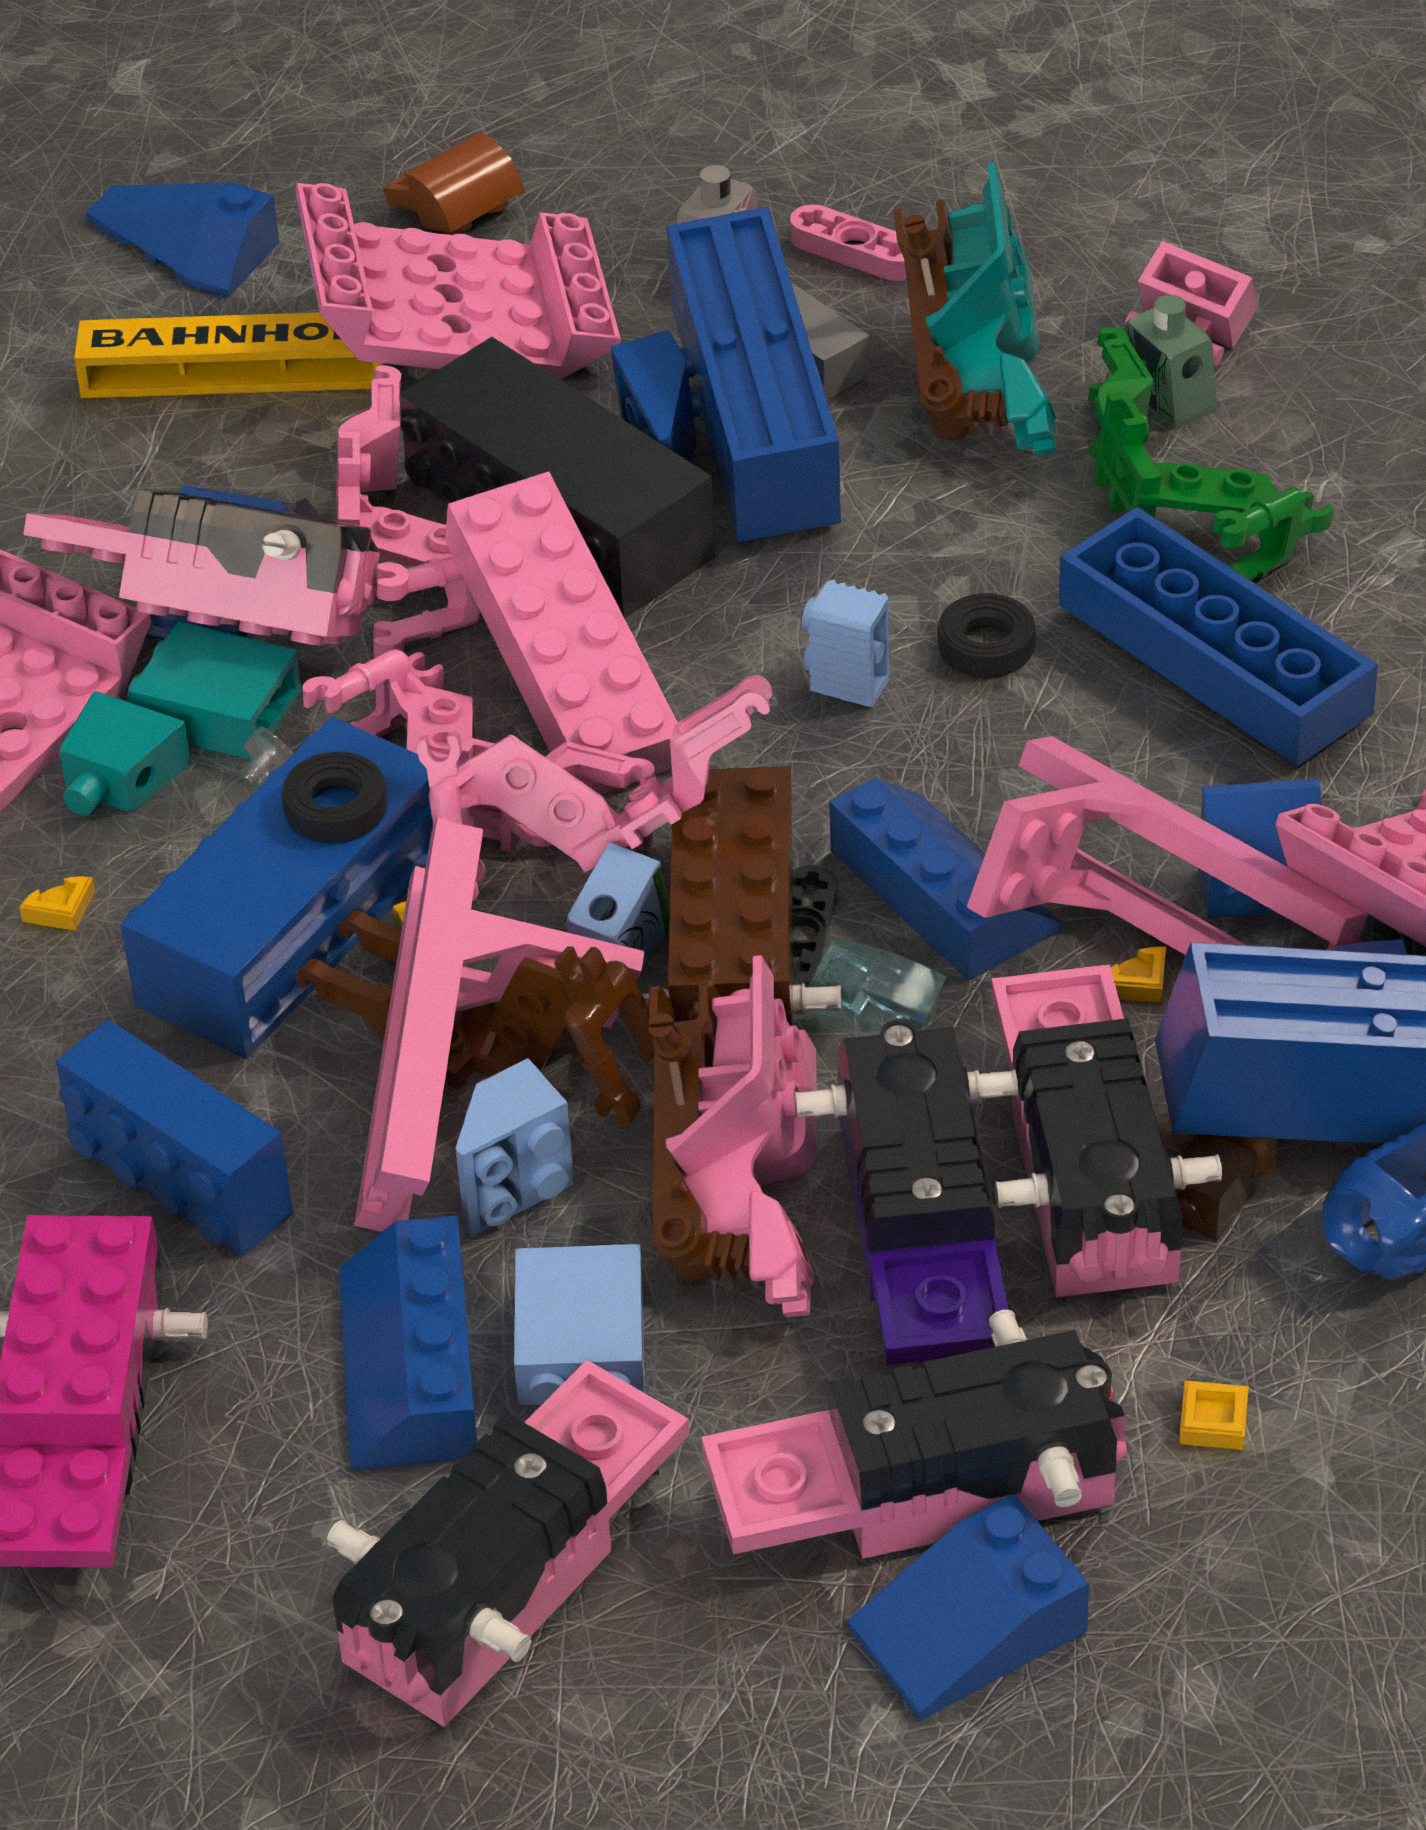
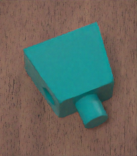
M94 691L60 748L59 755L65 787L67 788L63 793V800L70 810L81 816L89 815L100 802L126 812L138 809L191 762L185 722Z

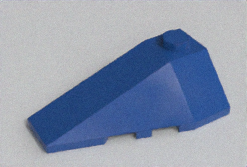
M231 182L111 186L86 212L89 222L125 245H137L145 251L146 259L153 264L158 265L163 262L174 270L175 278L185 285L227 298L234 293L279 244L274 195Z

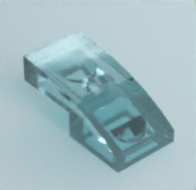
M832 940L808 987L840 985L841 1005L860 1014L865 1004L869 1002L900 1020L910 1022L919 1030L926 1020L947 977L927 966L889 951L852 942Z

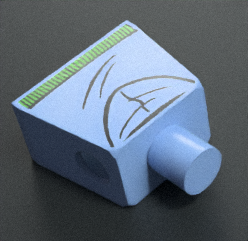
M609 842L567 916L566 926L568 933L644 951V966L669 935L670 906L660 861Z

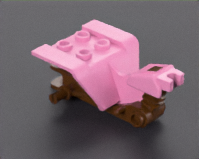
M762 955L753 956V975L750 978V989L738 990L730 996L721 997L711 980L700 981L699 1015L694 1020L675 1022L672 1003L661 986L651 987L649 990L648 1031L654 1037V1245L675 1275L684 1281H699L710 1274L714 1280H721L722 1272L730 1282H735L737 1274L743 1283L750 1284L751 1279L753 1281H765L766 1302L770 1305L782 1304V1313L785 1318L810 1315L811 1286L814 1284L812 1273L814 1271L798 1231L780 1203L763 1194L761 1187L802 1175L816 1161L817 1116L797 1118L795 1107V1092L817 1091L816 1048L805 1030H798L796 1025L790 1026L786 1020L782 1000L774 999V976Z

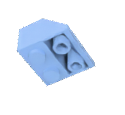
M529 1058L477 1083L455 1148L464 1230L470 1237L492 1226L501 1225L513 1215L545 1199H551L560 1194L564 1189L574 1185L567 1101Z

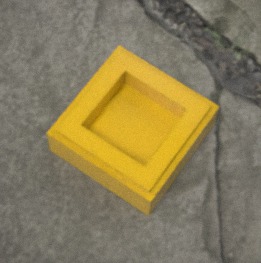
M1185 1380L1179 1444L1244 1450L1249 1386Z

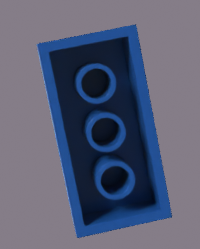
M108 1019L56 1060L61 1085L59 1095L65 1106L69 1126L67 1135L73 1147L81 1155L87 1158L93 1156L111 1168L118 1179L128 1186L136 1185L154 1197L159 1206L171 1215L179 1214L197 1226L203 1236L214 1244L222 1243L243 1257L293 1214L281 1132Z

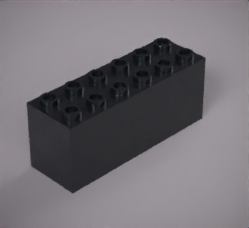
M494 337L488 338L399 394L400 427L403 432L404 467L407 476L415 484L425 487L443 499L448 505L467 497L550 472L624 619L715 558L712 476Z

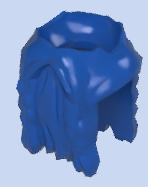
M1426 1124L1417 1126L1408 1135H1399L1395 1141L1386 1142L1379 1149H1372L1366 1157H1357L1354 1162L1346 1164L1323 1202L1324 1233L1329 1241V1248L1347 1260L1359 1272L1397 1280L1412 1273L1424 1272L1426 1269V1181L1421 1178L1426 1172ZM1370 1220L1374 1221L1378 1233V1241L1372 1239L1363 1227Z

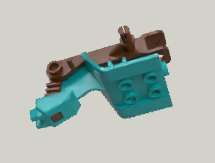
M992 162L988 163L989 179L983 187L984 204H973L965 209L949 213L944 199L936 201L939 226L935 230H927L925 220L920 215H911L906 218L902 208L894 210L897 242L905 262V280L909 297L920 399L933 432L940 438L950 441L960 439L966 434L969 427L972 434H977L979 422H981L984 433H990L991 422L994 423L997 433H1003V426H1008V423H1014L1017 448L1020 450L1034 448L1035 456L1038 457L1057 453L1054 435L1056 431L1054 419H1056L1048 396L1026 363L1036 356L1040 347L1030 264L1023 243L1020 244L1018 234L1014 235L1008 205H1005L1003 184L996 163Z

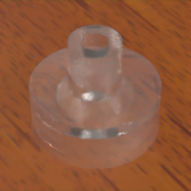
M260 726L244 742V746L252 759L241 769V772L252 784L257 786L274 769L281 767L294 753L274 733Z

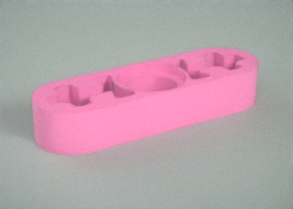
M805 205L792 212L790 216L791 242L798 249L894 282L906 281L905 262L897 242L896 231L821 205ZM849 241L866 242L860 245L845 244V242Z

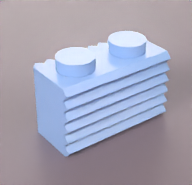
M835 580L827 581L817 598L811 597L808 600L802 617V627L808 630L810 634L803 659V668L810 671L809 674L811 675L809 681L811 683L810 691L872 708L889 681L888 596L886 593L878 595L875 590L867 592L865 588L857 590L855 585L847 587L845 582L837 584Z

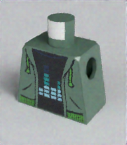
M1163 295L1155 300L1154 308L1130 318L1125 324L1124 331L1127 333L1130 343L1153 379L1149 407L1171 427L1177 429L1216 411L1213 347L1210 337L1185 316V301L1176 295Z

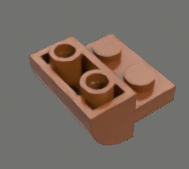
M483 133L471 136L382 187L388 205L409 208L411 212H417L422 228L444 231L446 235L459 234L472 227L471 221L483 214H492L505 209L509 205L508 200L525 191L519 172L510 156L494 139Z

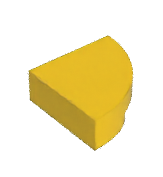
M93 877L64 878L65 884L48 889L41 894L39 889L32 892L19 907L22 922L76 931L95 893Z
M1166 947L1140 949L1137 951L1136 957L1130 958L1120 965L1114 964L1111 967L1119 1000L1162 1003Z

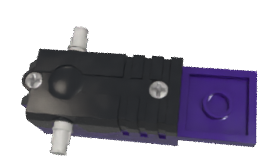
M892 1020L883 1025L880 1035L844 1038L837 1051L838 1085L832 1084L831 1089L795 1092L797 1118L833 1114L834 1118L839 1116L870 1301L875 1300L886 1366L925 1362L995 1347L991 1336L993 1330L989 1325V1318L998 1311L1008 1310L995 1244V1221L985 1180V1170L971 1103H982L984 1098L1018 1096L1016 1071L1014 1069L979 1074L978 1070L967 1072L963 1064L959 1039L953 1027L917 1031L915 1026L908 1021Z

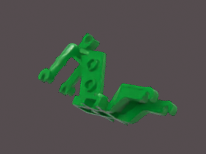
M1104 327L1099 330L1097 345L1103 347L1101 358L1112 376L1104 383L1090 385L1088 400L1094 402L1092 414L1101 427V433L1090 443L1088 455L1096 458L1093 476L1096 486L1109 484L1111 487L1108 501L1111 511L1127 509L1129 512L1139 507L1154 518L1157 507L1215 513L1212 532L1222 534L1220 545L1226 548L1241 547L1246 543L1247 538L1257 533L1261 541L1260 549L1247 556L1243 554L1239 556L1238 561L1228 565L1252 582L1265 578L1269 571L1287 563L1293 556L1298 539L1310 533H1320L1330 527L1334 511L1332 506L1327 505L1321 510H1311L1314 499L1313 493L1307 491L1301 494L1300 490L1294 487L1287 488L1278 493L1266 474L1251 473L1244 469L1226 470L1201 467L1187 462L1178 464L1167 462L1154 463L1143 446L1149 438L1147 413L1153 385L1152 376L1130 343L1125 331L1116 327Z

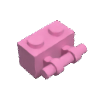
M1163 241L1138 280L1143 312L1154 308V302L1160 296H1179L1186 303L1185 316L1204 331L1212 341L1234 349L1257 309L1253 277ZM1134 310L1130 311L1125 320V324L1130 318L1141 313L1136 312ZM1212 343L1214 366H1217L1222 359L1224 348Z

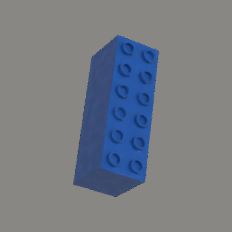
M769 207L666 225L672 312L682 347L689 349L693 359L695 377L691 379L737 543L841 523L839 439Z
M332 716L314 734L307 736L300 748L281 767L274 769L269 774L267 780L246 801L238 804L232 815L211 836L205 837L197 849L175 871L168 873L161 885L140 906L133 908L121 923L135 1006L247 1059L316 988L313 982L306 989L298 985L296 974L310 959H318L328 966L335 968L359 943L357 934L354 933L349 940H344L339 933V925L351 911L357 910L366 913L372 918L381 920L408 892L410 877L415 866L426 869L433 821L429 803L430 788L427 769L419 761L418 754ZM327 752H349L361 755L376 764L385 779L388 797L386 813L378 826L362 837L341 843L316 842L294 831L284 814L282 788L288 773L303 760ZM330 788L317 793L313 797V802L325 807L342 806L353 801L357 793L347 788Z
M1190 942L1155 1037L1172 1133L1384 1144L1389 1141H1395L1399 1135H1408L1417 1126L1426 1124V956Z

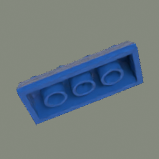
M875 777L829 801L830 850L968 981L1061 931V922L1041 904L987 918L967 908L986 853L921 794Z
M458 1215L395 1221L339 1267L351 1470L461 1459L464 1455L470 1456L473 1446L478 1442Z

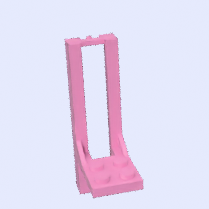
M1053 736L1028 740L1018 767L1059 790L1004 801L967 904V908L984 918L1048 902L1108 910L1184 955L1187 953L1190 942L1246 945L1077 849L1087 822L1110 818L1329 941L1330 944L1327 950H1333L1343 944L1358 943L1369 915L1303 875Z
M437 818L431 831L426 869L415 866L410 877L354 1226L383 1232L395 1221L409 1220L413 1194L422 1196L430 1182L455 1012L496 1001L499 1002L518 965L525 957L556 969L554 962L567 946L574 947L579 960L590 947H597L606 962L615 960L623 962L630 969L635 981H637L642 972L644 951L472 910L471 906L483 829ZM500 956L492 973L463 966ZM619 1007L603 1024V1027L611 1028L619 1014Z

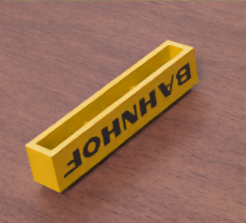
M320 312L79 320L74 356L81 399L371 389L375 368L377 366H387L385 363L359 361L322 317Z

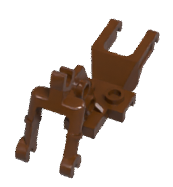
M357 910L351 911L340 923L339 933L344 940H349L355 933L359 938L362 949L391 962H397L402 929L372 918L366 913ZM567 946L554 962L556 969L525 957L518 965L499 1002L496 1001L455 1012L446 1070L449 1087L459 1090L474 1071L491 1077L527 1058L541 1072L556 1054L555 1046L567 1027L582 1056L580 1059L582 1066L591 1073L601 1092L594 1101V1107L598 1115L606 1117L614 1109L617 1112L619 1123L622 1126L628 1127L641 1109L640 1101L636 1094L628 1088L614 1061L616 1059L614 1054L610 1053L602 1038L601 1028L616 1008L619 1007L618 1012L620 1016H624L639 1045L638 1053L641 1059L645 1062H650L654 1057V1037L648 1031L649 999L643 997L630 969L623 962L617 960L606 962L597 947H590L579 960L574 947ZM318 959L308 960L296 974L298 985L306 989L313 982L321 999L362 1016L384 1042L393 983L386 986L374 985L328 966Z

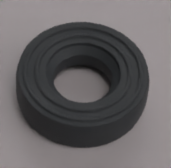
M981 593L960 598L943 611L937 627L938 648L944 661L953 669L970 676L998 677L1012 673L1028 662L1035 647L1036 628L1032 614L1022 603L1004 595ZM992 627L1006 632L1007 637L994 643H979L968 639L966 633L976 628Z
M327 752L312 756L297 764L288 773L283 783L282 802L284 814L289 825L301 836L316 842L341 843L362 837L378 826L386 813L388 797L383 774L376 764L358 754ZM330 788H347L357 793L353 801L342 806L325 807L313 802V797L317 793Z

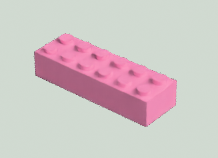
M550 472L449 503L445 541L550 753L563 743L571 742L632 758L646 759L654 765L655 776L672 771L670 741L674 725L678 722ZM578 779L600 795L619 789ZM633 780L629 785L640 782V780Z

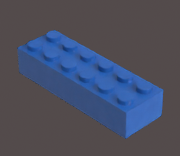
M1139 507L1129 511L1060 556L1059 606L1296 767L1374 714L1377 663Z

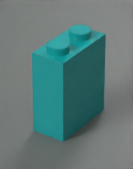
M177 621L165 640L157 643L152 659L141 675H136L131 681L127 700L132 704L184 721L189 745L256 761L302 690L296 649Z

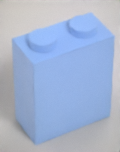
M625 1244L515 1249L514 1371L518 1406L542 1405L586 1359L645 1393L641 1245Z

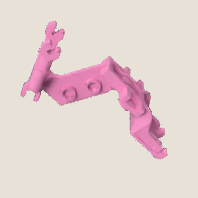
M384 365L375 368L374 380L371 382V408L348 419L338 430L335 520L370 527L372 530L371 536L380 551V557L414 566L406 569L404 566L392 562L378 564L376 574V596L378 599L396 601L402 599L408 593L439 586L445 588L448 606L431 612L429 610L422 611L420 615L394 622H376L373 627L374 657L388 650L397 649L404 652L405 643L427 637L431 639L439 638L442 636V633L476 625L480 618V610L445 541L446 524L409 515L400 510L373 507L368 502V495L360 493L392 490L397 487L401 373L394 367Z
M397 649L388 650L364 664L357 663L348 669L346 674L337 679L320 676L311 678L303 684V706L311 708L318 701L325 700V711L327 713H334L339 710L344 702L367 690L372 691L375 689L376 707L373 713L358 722L353 721L349 724L381 738L407 723V750L417 754V743L420 736L428 735L432 754L440 758L448 756L450 754V747L447 736L449 732L455 731L460 735L462 752L458 758L459 766L495 744L472 738L473 698L440 689L444 686V667L438 664L425 671V655L421 652L407 656L403 651ZM571 742L563 743L545 756L576 779H583L619 789L627 787L633 780H640L641 785L655 777L654 765L646 759L632 758ZM495 805L468 807L469 816L474 821V826L472 827L483 829V837L501 841V851L511 853L519 842L520 837L537 847L552 845ZM653 831L643 837L642 843L639 845L641 851H647L652 847Z
M760 675L747 676L737 686L675 724L670 741L672 777L660 783L657 777H653L636 787L628 794L631 802L624 807L625 810L621 814L614 811L603 796L511 734L460 766L458 758L462 752L460 735L457 731L449 732L447 739L450 754L442 758L436 757L430 751L428 735L420 736L417 743L419 761L427 769L430 788L429 803L433 826L437 818L474 826L473 818L469 816L468 807L495 805L576 860L584 873L596 866L609 842L624 848L630 846L633 849L642 843L645 835L668 821L671 825L681 819L682 812L702 802L708 781L712 753L750 730L752 726L750 716L754 713L755 707L761 714H768L770 710L768 699L771 698L773 692L771 685ZM479 858L476 881L482 882L486 876V868ZM476 881L473 893V901L477 898L479 894L478 883Z

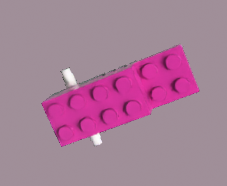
M27 1215L10 1310L0 1311V1337H4L0 1358V1567L113 1568L124 1496L130 1495L153 1348L157 1346L158 1341L168 1343L169 1339H206L208 1328L206 1312H170L169 1308L159 1310L164 1279L152 1216Z

